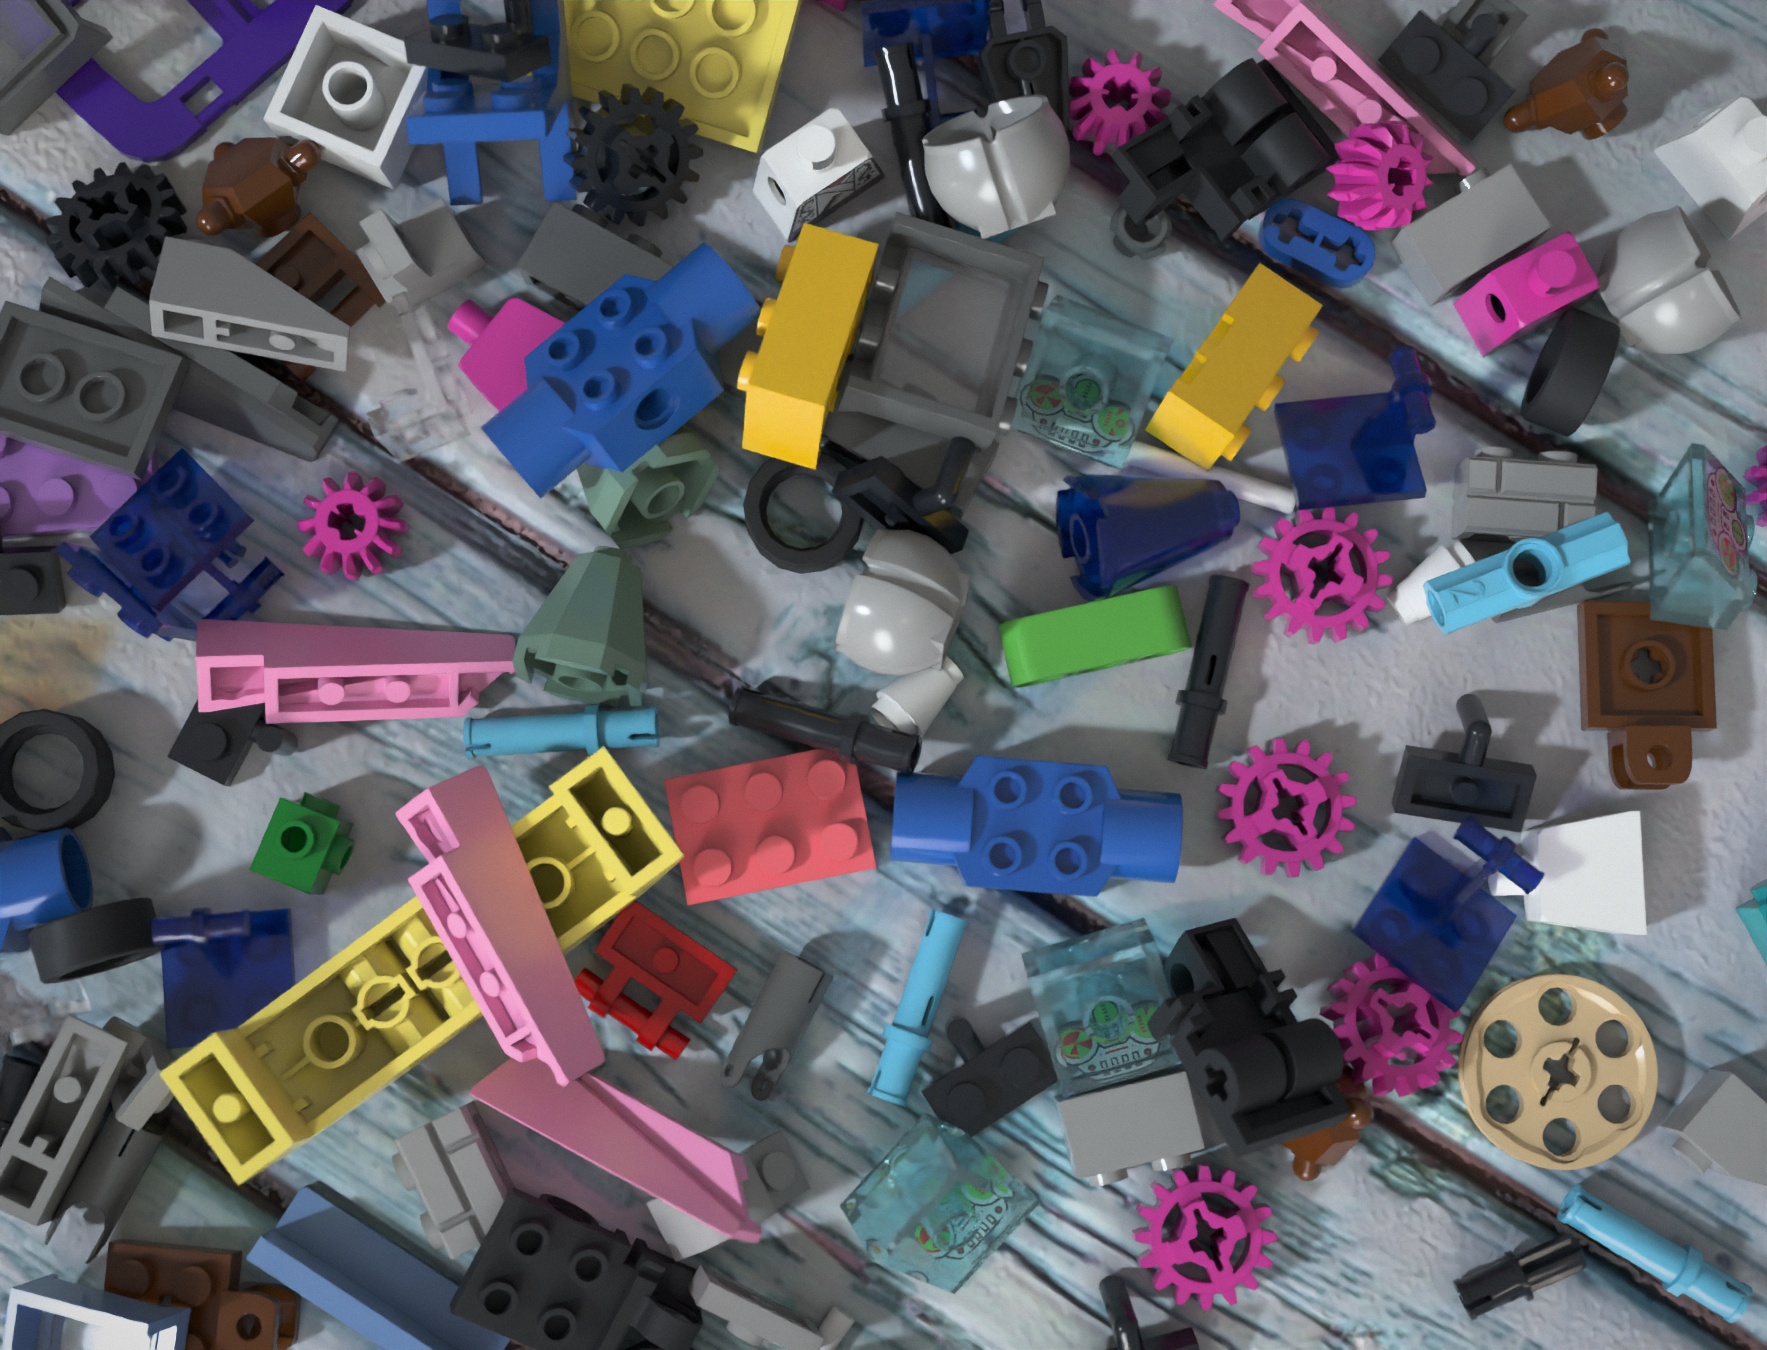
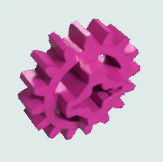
M1326 505L1316 520H1314L1307 506L1300 508L1295 513V527L1282 517L1273 525L1279 541L1264 537L1257 545V548L1268 556V559L1254 562L1250 567L1251 573L1265 578V583L1252 592L1253 598H1269L1273 604L1263 616L1266 621L1276 619L1282 615L1287 620L1283 635L1289 638L1301 627L1307 629L1306 637L1308 644L1312 645L1320 642L1324 630H1328L1334 643L1343 641L1347 638L1346 623L1358 632L1367 628L1370 623L1363 610L1375 613L1381 611L1386 603L1378 595L1374 594L1375 590L1387 588L1392 584L1393 580L1392 577L1386 574L1378 573L1377 567L1390 558L1389 551L1373 552L1370 544L1375 540L1379 532L1375 528L1366 531L1362 535L1357 532L1355 528L1358 523L1359 514L1352 512L1342 522L1335 521L1334 505ZM1308 535L1328 536L1321 546L1311 549L1302 544H1293L1295 540ZM1350 551L1353 552L1359 563L1361 576L1353 571L1349 558ZM1331 555L1327 563L1329 568L1326 572V577L1332 582L1327 583L1310 596L1315 586L1313 581L1316 576L1312 568ZM1280 573L1289 577L1294 594L1292 600L1288 598L1283 589ZM1328 601H1333L1341 606L1343 604L1349 606L1347 610L1336 615H1314L1321 604Z
M1283 738L1271 740L1269 756H1266L1264 751L1257 745L1246 749L1250 765L1247 767L1237 761L1231 762L1227 769L1236 779L1234 785L1221 784L1217 786L1215 791L1222 797L1229 799L1228 807L1214 812V819L1230 820L1232 829L1222 836L1223 844L1241 842L1244 847L1237 859L1241 864H1247L1256 856L1262 858L1260 863V874L1272 875L1278 863H1282L1287 878L1299 877L1300 861L1303 860L1313 871L1323 869L1324 863L1320 852L1325 850L1334 855L1341 854L1344 848L1335 838L1337 831L1348 832L1354 831L1355 828L1353 822L1342 817V809L1357 804V798L1341 795L1338 788L1350 778L1348 773L1341 772L1331 775L1327 771L1333 757L1329 752L1322 753L1314 760L1309 758L1310 742L1306 740L1299 741L1293 748L1292 753L1287 752ZM1277 765L1298 768L1306 772L1313 779L1304 784L1290 780L1285 775L1283 769L1279 770ZM1254 779L1253 785L1258 792L1253 811L1244 815L1245 794ZM1276 793L1281 798L1293 796L1297 801L1298 807L1290 812L1293 823L1288 818L1276 820L1273 816L1271 809L1279 804ZM1325 801V819L1318 833L1313 825L1318 804ZM1267 832L1282 836L1286 845L1291 846L1293 851L1275 850L1264 845L1256 837Z
M1378 953L1366 959L1365 964L1358 961L1343 970L1345 979L1341 978L1329 984L1327 991L1337 1002H1331L1321 1007L1319 1014L1333 1021V1031L1339 1039L1343 1052V1064L1349 1062L1354 1067L1351 1078L1355 1086L1371 1078L1374 1095L1382 1096L1395 1089L1399 1097H1404L1417 1092L1419 1086L1424 1089L1440 1081L1438 1071L1454 1066L1456 1059L1446 1050V1047L1462 1042L1463 1035L1449 1029V1021L1460 1016L1461 1011L1457 1007H1445L1442 998L1448 994L1451 988L1447 983L1433 987L1428 982L1432 972V967L1428 964L1412 972L1410 971L1408 955L1401 954L1391 959L1388 963L1385 955ZM1383 984L1395 988L1392 993L1388 994L1381 988L1372 991L1368 987ZM1394 1056L1401 1061L1409 1058L1414 1061L1410 1066H1395L1387 1063Z
M1204 1162L1197 1163L1195 1178L1188 1179L1180 1168H1173L1171 1170L1174 1185L1166 1189L1163 1185L1153 1181L1150 1187L1158 1200L1154 1206L1138 1203L1136 1210L1148 1220L1147 1227L1132 1230V1238L1137 1242L1148 1244L1149 1247L1136 1259L1141 1268L1158 1266L1159 1269L1154 1273L1151 1283L1158 1291L1166 1288L1171 1283L1175 1284L1173 1299L1177 1304L1183 1306L1192 1292L1196 1293L1202 1309L1210 1310L1213 1303V1294L1220 1293L1232 1306L1237 1303L1235 1286L1243 1283L1253 1291L1259 1287L1255 1277L1251 1274L1254 1266L1271 1268L1273 1264L1261 1252V1245L1277 1241V1234L1270 1229L1260 1226V1222L1272 1214L1271 1208L1265 1203L1254 1205L1249 1203L1258 1190L1251 1182L1247 1181L1234 1189L1235 1172L1230 1168L1224 1167L1217 1179H1212L1209 1166ZM1210 1192L1222 1195L1230 1199L1236 1207H1226L1217 1211L1206 1206L1200 1193ZM1176 1204L1179 1214L1172 1231L1162 1234L1164 1220ZM1194 1211L1212 1229H1219L1210 1235L1213 1245L1210 1249L1214 1260L1196 1242L1189 1243L1190 1240L1198 1235L1195 1226L1198 1222ZM1246 1237L1242 1254L1232 1266L1229 1259L1236 1241ZM1191 1261L1202 1266L1208 1278H1194L1184 1275L1171 1265L1175 1263L1181 1265Z

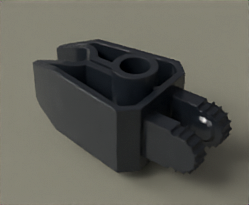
M983 0L989 40L981 47L975 62L990 104L1026 95L1047 96L1051 108L1062 121L1067 135L1069 125L1067 36L1053 25L1046 27L1041 0H1020L1027 31L1008 35L1004 19L1003 0Z

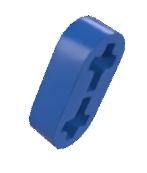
M1296 199L1280 200L1269 208L1260 222L1258 230L1259 244L1266 254L1328 286L1339 289L1351 288L1360 283L1373 266L1375 259L1374 244L1365 232L1303 201ZM1287 217L1294 218L1298 221L1296 232L1312 240L1313 243L1294 236L1289 244L1283 243L1278 239L1280 229L1272 223L1283 224ZM1344 244L1351 246L1354 249L1352 259L1359 263V266L1350 264L1345 271L1337 269L1334 266L1337 256L1319 247L1320 245L1332 251H1339Z

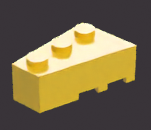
M803 223L796 246L784 245L775 274V282L781 283L782 287L777 299L766 297L763 303L756 335L764 338L759 353L747 351L738 378L737 389L747 392L742 449L816 470L821 454L823 428L829 411L833 412L839 394V391H836L847 356L851 354L871 288L879 244Z
M1259 263L1208 338L1199 347L1183 374L1172 385L1145 430L1207 472L1220 455L1231 462L1252 432L1251 428L1243 424L1254 406L1265 412L1287 381L1277 374L1288 357L1299 363L1318 336L1320 331L1310 324L1323 305Z

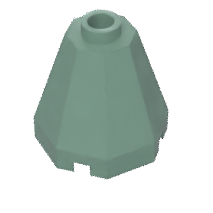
M681 426L661 444H656L623 472L607 468L601 469L587 464L579 466L577 472L591 513L620 550L660 541L674 530L667 520L678 511L686 519L698 511L712 488L720 469L696 435Z
M598 546L594 552L582 553L576 556L519 636L512 660L517 678L531 684L533 675L536 673L547 679L544 691L559 698L590 705H600L603 708H619L622 696L628 695L630 707L642 706L648 684L641 569L631 563L632 557L628 553L613 547Z

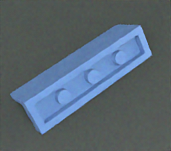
M310 1186L302 1187L298 1191L276 1227L260 1236L246 1258L383 1350H504L511 1340L451 1314L450 1302L460 1284Z

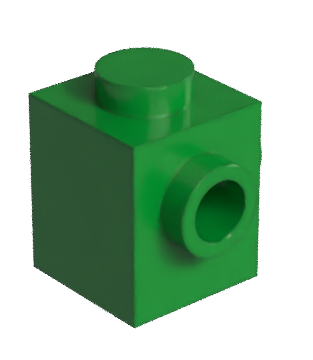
M304 792L300 802L280 797L249 870L307 894L324 895L332 874L340 875L352 855L355 840L348 836L354 824L336 817L341 807L340 805L314 794Z

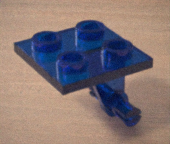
M873 0L861 2L862 57L864 67L878 66L873 51L913 42L915 61L920 60L925 98L930 99L932 111L927 113L930 131L950 119L971 111L940 113L933 59L976 54L980 51L983 44L987 41L990 0ZM977 108L973 109L972 111L978 115ZM891 129L892 142H893V146H895V142H894V138H893V133H892V129Z
M1410 346L1398 347L1389 354V363L1392 366L1395 377L1389 392L1275 403L1274 415L1298 511L1425 498L1427 489L1414 447V440L1416 434L1420 435L1431 431L1436 426V419L1433 416L1429 402L1433 394L1431 381L1426 374L1421 373L1414 348Z
M181 448L89 536L158 612H161L204 570L229 593L202 619L238 621L247 611L254 614L262 606L258 600L285 576V573L265 556L239 583L213 561L254 522V519L184 448Z
M176 492L167 499L174 506L164 503L160 512L182 528L186 534L141 577H138L108 552L63 541L55 550L56 553L72 565L71 569L67 572L68 576L80 587L96 597H100L105 592L122 607L117 613L119 619L141 636L150 638L154 633L168 642H171L173 638L196 642L197 625L161 595L200 548H206L223 562L228 569L234 567L239 562L233 555L243 558L247 548L239 544L220 528L222 521L212 512L203 514L182 497L181 493Z
M1471 816L1461 823L1452 838L1461 842L1481 859L1461 873L1427 845L1413 837L1350 931L1454 1013L1462 1008L1517 917L1515 913L1487 893L1480 885L1498 871L1528 895L1539 885L1545 875L1543 871L1537 869L1514 851L1517 844L1506 836L1498 839Z
M209 907L192 909L191 915L167 918L155 917L152 920L151 932L154 944L156 946L165 944V948L161 950L167 1049L195 1047L215 1032L237 1028L296 985L291 908L251 912L249 909L235 912L212 913Z

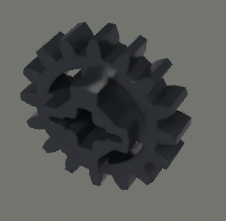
M629 83L623 84L621 99L619 100L613 94L603 89L598 92L601 108L595 112L583 105L578 110L582 118L587 122L583 130L577 128H568L566 135L578 143V150L564 154L563 161L572 168L580 169V172L569 180L570 186L579 193L588 192L583 203L596 213L604 209V216L613 223L620 224L627 213L628 219L638 227L644 226L648 210H651L653 214L664 220L668 218L666 202L672 198L682 204H685L688 200L680 188L683 181H699L700 175L689 168V160L703 156V149L693 143H689L687 140L699 130L698 126L687 118L679 119L685 107L672 98L664 102V93L653 87L648 86L641 97L637 87ZM639 115L633 123H616L625 117ZM621 140L632 147L635 146L636 152L640 155L639 159L647 166L646 170L637 164H632L631 158L627 156L628 151L620 145ZM600 144V162L597 164V151ZM670 147V156L668 161V148ZM651 187L642 193L630 195L635 188Z
M120 162L114 174L109 176L99 167L94 169V181L88 185L79 180L71 183L76 192L72 198L58 197L54 203L62 214L46 219L45 224L53 234L45 240L53 252L54 258L70 278L77 276L82 284L88 288L100 278L107 290L114 289L121 276H127L134 285L139 283V270L147 266L151 270L157 271L159 263L157 257L162 252L165 236L172 237L187 232V226L181 218L187 210L166 175L161 173L155 176L149 165L142 164L133 174L126 162Z

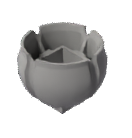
M1026 95L992 103L988 106V112L985 117H979L971 110L937 126L922 139L925 150V174L932 194L943 210L957 222L980 232L982 239L1056 214L1054 206L1066 185L1070 168V145L1062 121L1051 108L1047 96Z
M1678 205L1668 210L1647 214L1629 224L1614 239L1607 250L1597 276L1601 286L1598 291L1617 326L1620 327V331L1628 346L1657 354H1683L1702 349L1717 341L1734 323L1742 320L1738 306L1720 271H1710L1709 267L1706 268L1711 255L1686 213Z
M879 527L863 556L869 571L863 574L856 573L848 594L835 643L839 645L836 646L835 651L847 656L860 668L880 675L901 676L918 673L927 668L941 671L967 605L971 576L964 574L958 562L949 551L931 537L912 530H888Z

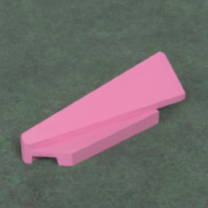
M1216 0L1213 4L1222 13L1262 38L1264 41L1256 50L1348 137L1352 127H1358L1363 123L1378 124L1379 121H1397L1399 124H1406L1408 131L1423 135L1421 151L1434 157L1426 167V174L1458 173L1459 175H1470L1476 169L1474 157L1314 0Z
M202 619L197 622L196 631L199 712H212L265 703L266 724L463 717L479 703L480 692L503 672H509L511 675L515 672L512 662L516 649L513 636L506 634Z
M480 765L428 787L395 813L429 862L427 866L411 876L408 881L504 1053L521 1063L534 1058L542 1060L551 1067L556 1076V1082L565 1086L602 1064L605 1060V1055L490 774L484 766Z
M511 1057L472 1087L469 1093L472 1097L714 1230L733 1239L758 1244L762 1236L760 1224L750 1219L742 1182L749 1179L744 1157L599 1075L587 1072L580 1079L577 1078L562 1086L556 1082V1076L549 1064L542 1060L534 1058L521 1063Z

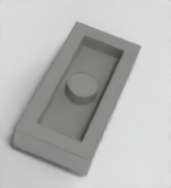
M701 1264L687 1287L697 1306L729 1321L726 1329L751 1345L760 1347L763 1340L766 1339L786 1350H819L825 1340L811 1319Z

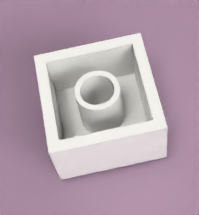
M315 5L263 119L278 139L294 145L301 140H311L320 147L322 160L395 190L416 145H409L405 117L426 91L428 67L407 63L404 41Z

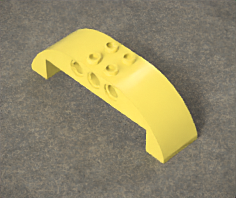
M605 747L599 749L550 785L549 788L554 795L511 826L564 956L639 898L685 856ZM415 896L239 1027L213 1033L159 1074L233 1179L240 1185L348 1115L484 1015L418 897Z

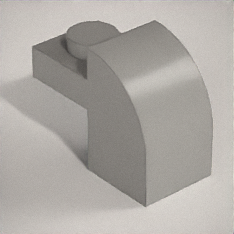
M441 197L399 224L382 209L377 210L359 222L371 242L355 252L386 303L390 306H408L432 298L488 265L457 213Z
M781 1130L766 1136L738 1153L744 1157L749 1178L742 1182L752 1221L756 1223L762 1222L777 1213L778 1208L810 1189ZM656 1197L646 1202L675 1261L693 1256L730 1239V1237Z

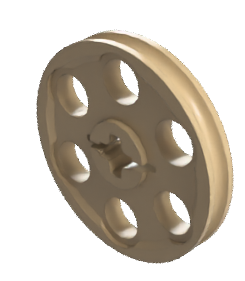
M1540 974L1516 980L1492 994L1476 1011L1466 1028L1460 1045L1458 1079L1461 1095L1468 1113L1478 1129L1497 1148L1520 1161L1552 1170H1576L1610 1159L1628 1146L1639 1134L1647 1122L1655 1102L1658 1087V1064L1652 1039L1643 1021L1636 1011L1617 993L1604 985L1583 977L1563 974ZM1556 987L1567 993L1571 1000L1572 1008L1567 1020L1561 1024L1551 1025L1543 1019L1538 1006L1543 993L1550 988ZM1497 1020L1507 1021L1514 1027L1517 1033L1516 1047L1511 1054L1505 1057L1493 1056L1488 1052L1484 1044L1486 1029ZM1609 1020L1620 1022L1626 1028L1628 1034V1044L1625 1050L1615 1057L1604 1055L1596 1044L1598 1028ZM1564 1053H1566L1567 1060L1564 1068L1572 1073L1571 1079L1568 1083L1556 1081L1552 1088L1549 1089L1550 1086L1547 1084L1550 1081L1551 1075L1543 1069L1544 1062L1547 1059L1559 1061ZM1500 1085L1511 1087L1519 1098L1517 1114L1506 1122L1493 1120L1486 1109V1098L1489 1092ZM1611 1085L1621 1086L1630 1097L1631 1106L1628 1114L1617 1122L1607 1121L1602 1117L1598 1109V1099L1601 1092ZM1562 1117L1570 1121L1575 1128L1576 1139L1571 1150L1565 1154L1555 1155L1548 1151L1544 1145L1543 1132L1550 1121Z

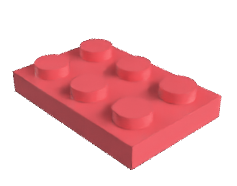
M815 749L664 779L675 842L685 855L679 863L688 906L877 868L856 764L852 765L842 762L837 753Z

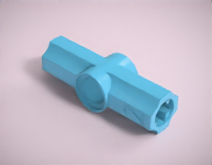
M1607 511L1540 538L1523 539L1506 551L1426 581L1423 584L1426 604L1434 623L1440 627L1444 635H1448L1515 608L1531 607L1546 596L1627 566L1630 563L1628 541L1620 523L1616 522ZM1514 561H1526L1535 567L1540 579L1538 587L1525 586L1517 580L1513 572Z

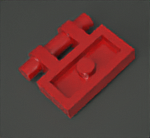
M635 900L619 913L594 950L595 953L614 965L606 980L604 981L584 967L574 982L580 996L590 1002L589 1010L602 1019L610 1015L638 1035L636 1042L651 1052L657 1047L677 1061L691 1039L670 1026L678 1012L682 1011L698 1023H703L738 969ZM632 978L663 998L654 1013H651L623 994Z

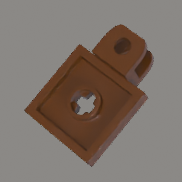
M1583 601L1577 605L1581 731H1612L1607 733L1608 765L1611 779L1618 789L1663 790L1670 785L1684 783L1688 779L1692 768L1691 732H1709L1717 729L1711 602ZM1639 650L1648 651L1650 661L1660 662L1661 672L1650 676L1649 683L1641 681L1639 674L1633 673L1631 668V661L1638 659ZM1647 755L1650 757L1652 761V767L1648 762Z
M118 1239L108 1243L104 1291L154 1305L162 1304L165 1295L172 1296V1307L191 1308L185 1350H284L293 1346L298 1340L301 1308L300 1294L288 1286L253 1281L239 1284L242 1261L241 1250ZM280 1311H281L282 1316H283V1321H282V1324H281L280 1328L278 1329V1326H279V1315H280ZM100 1326L98 1350H145L147 1338Z

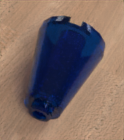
M1079 473L1066 476L1062 480L1070 487L1069 489L1058 491L1056 497V526L1063 559L1075 557L1080 575L1070 576V579L1082 598L1091 602L1111 597L1228 542L1233 535L1234 527H1237L1240 522V507L1235 494L1231 490H1226L1219 480Z

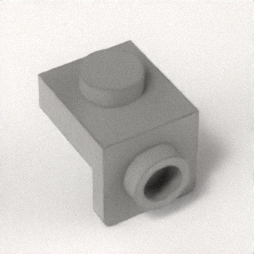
M111 1017L102 1029L130 1041L131 1044L110 1099L116 1120L139 1131L150 1116L165 1109L174 1096L159 1074L173 1064V1060L166 1042L119 1017Z

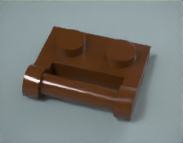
M311 212L256 264L315 304L347 275L357 286L329 313L350 326V328L372 306L376 304L381 308L386 303L363 263ZM281 360L303 383L317 370L311 365Z

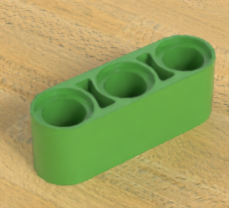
M1177 585L1148 589L1031 615L998 625L1012 688L1041 684L1162 657L1192 648Z

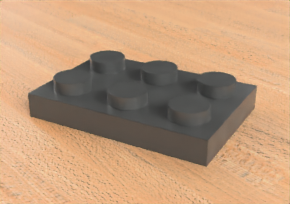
M5 301L0 312V435L142 481L190 365L183 356Z

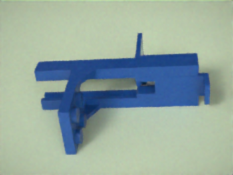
M427 0L429 20L444 14H463L462 0ZM530 0L534 35L549 37L552 62L533 71L532 75L522 76L509 83L500 81V84L474 85L470 75L428 67L426 91L405 117L409 145L443 143L450 206L480 205L483 203L477 142L539 139L545 202L577 200L579 192L570 186L569 180L579 172V169L572 168L563 161L564 154L577 151V142L566 135L568 128H575L564 0Z

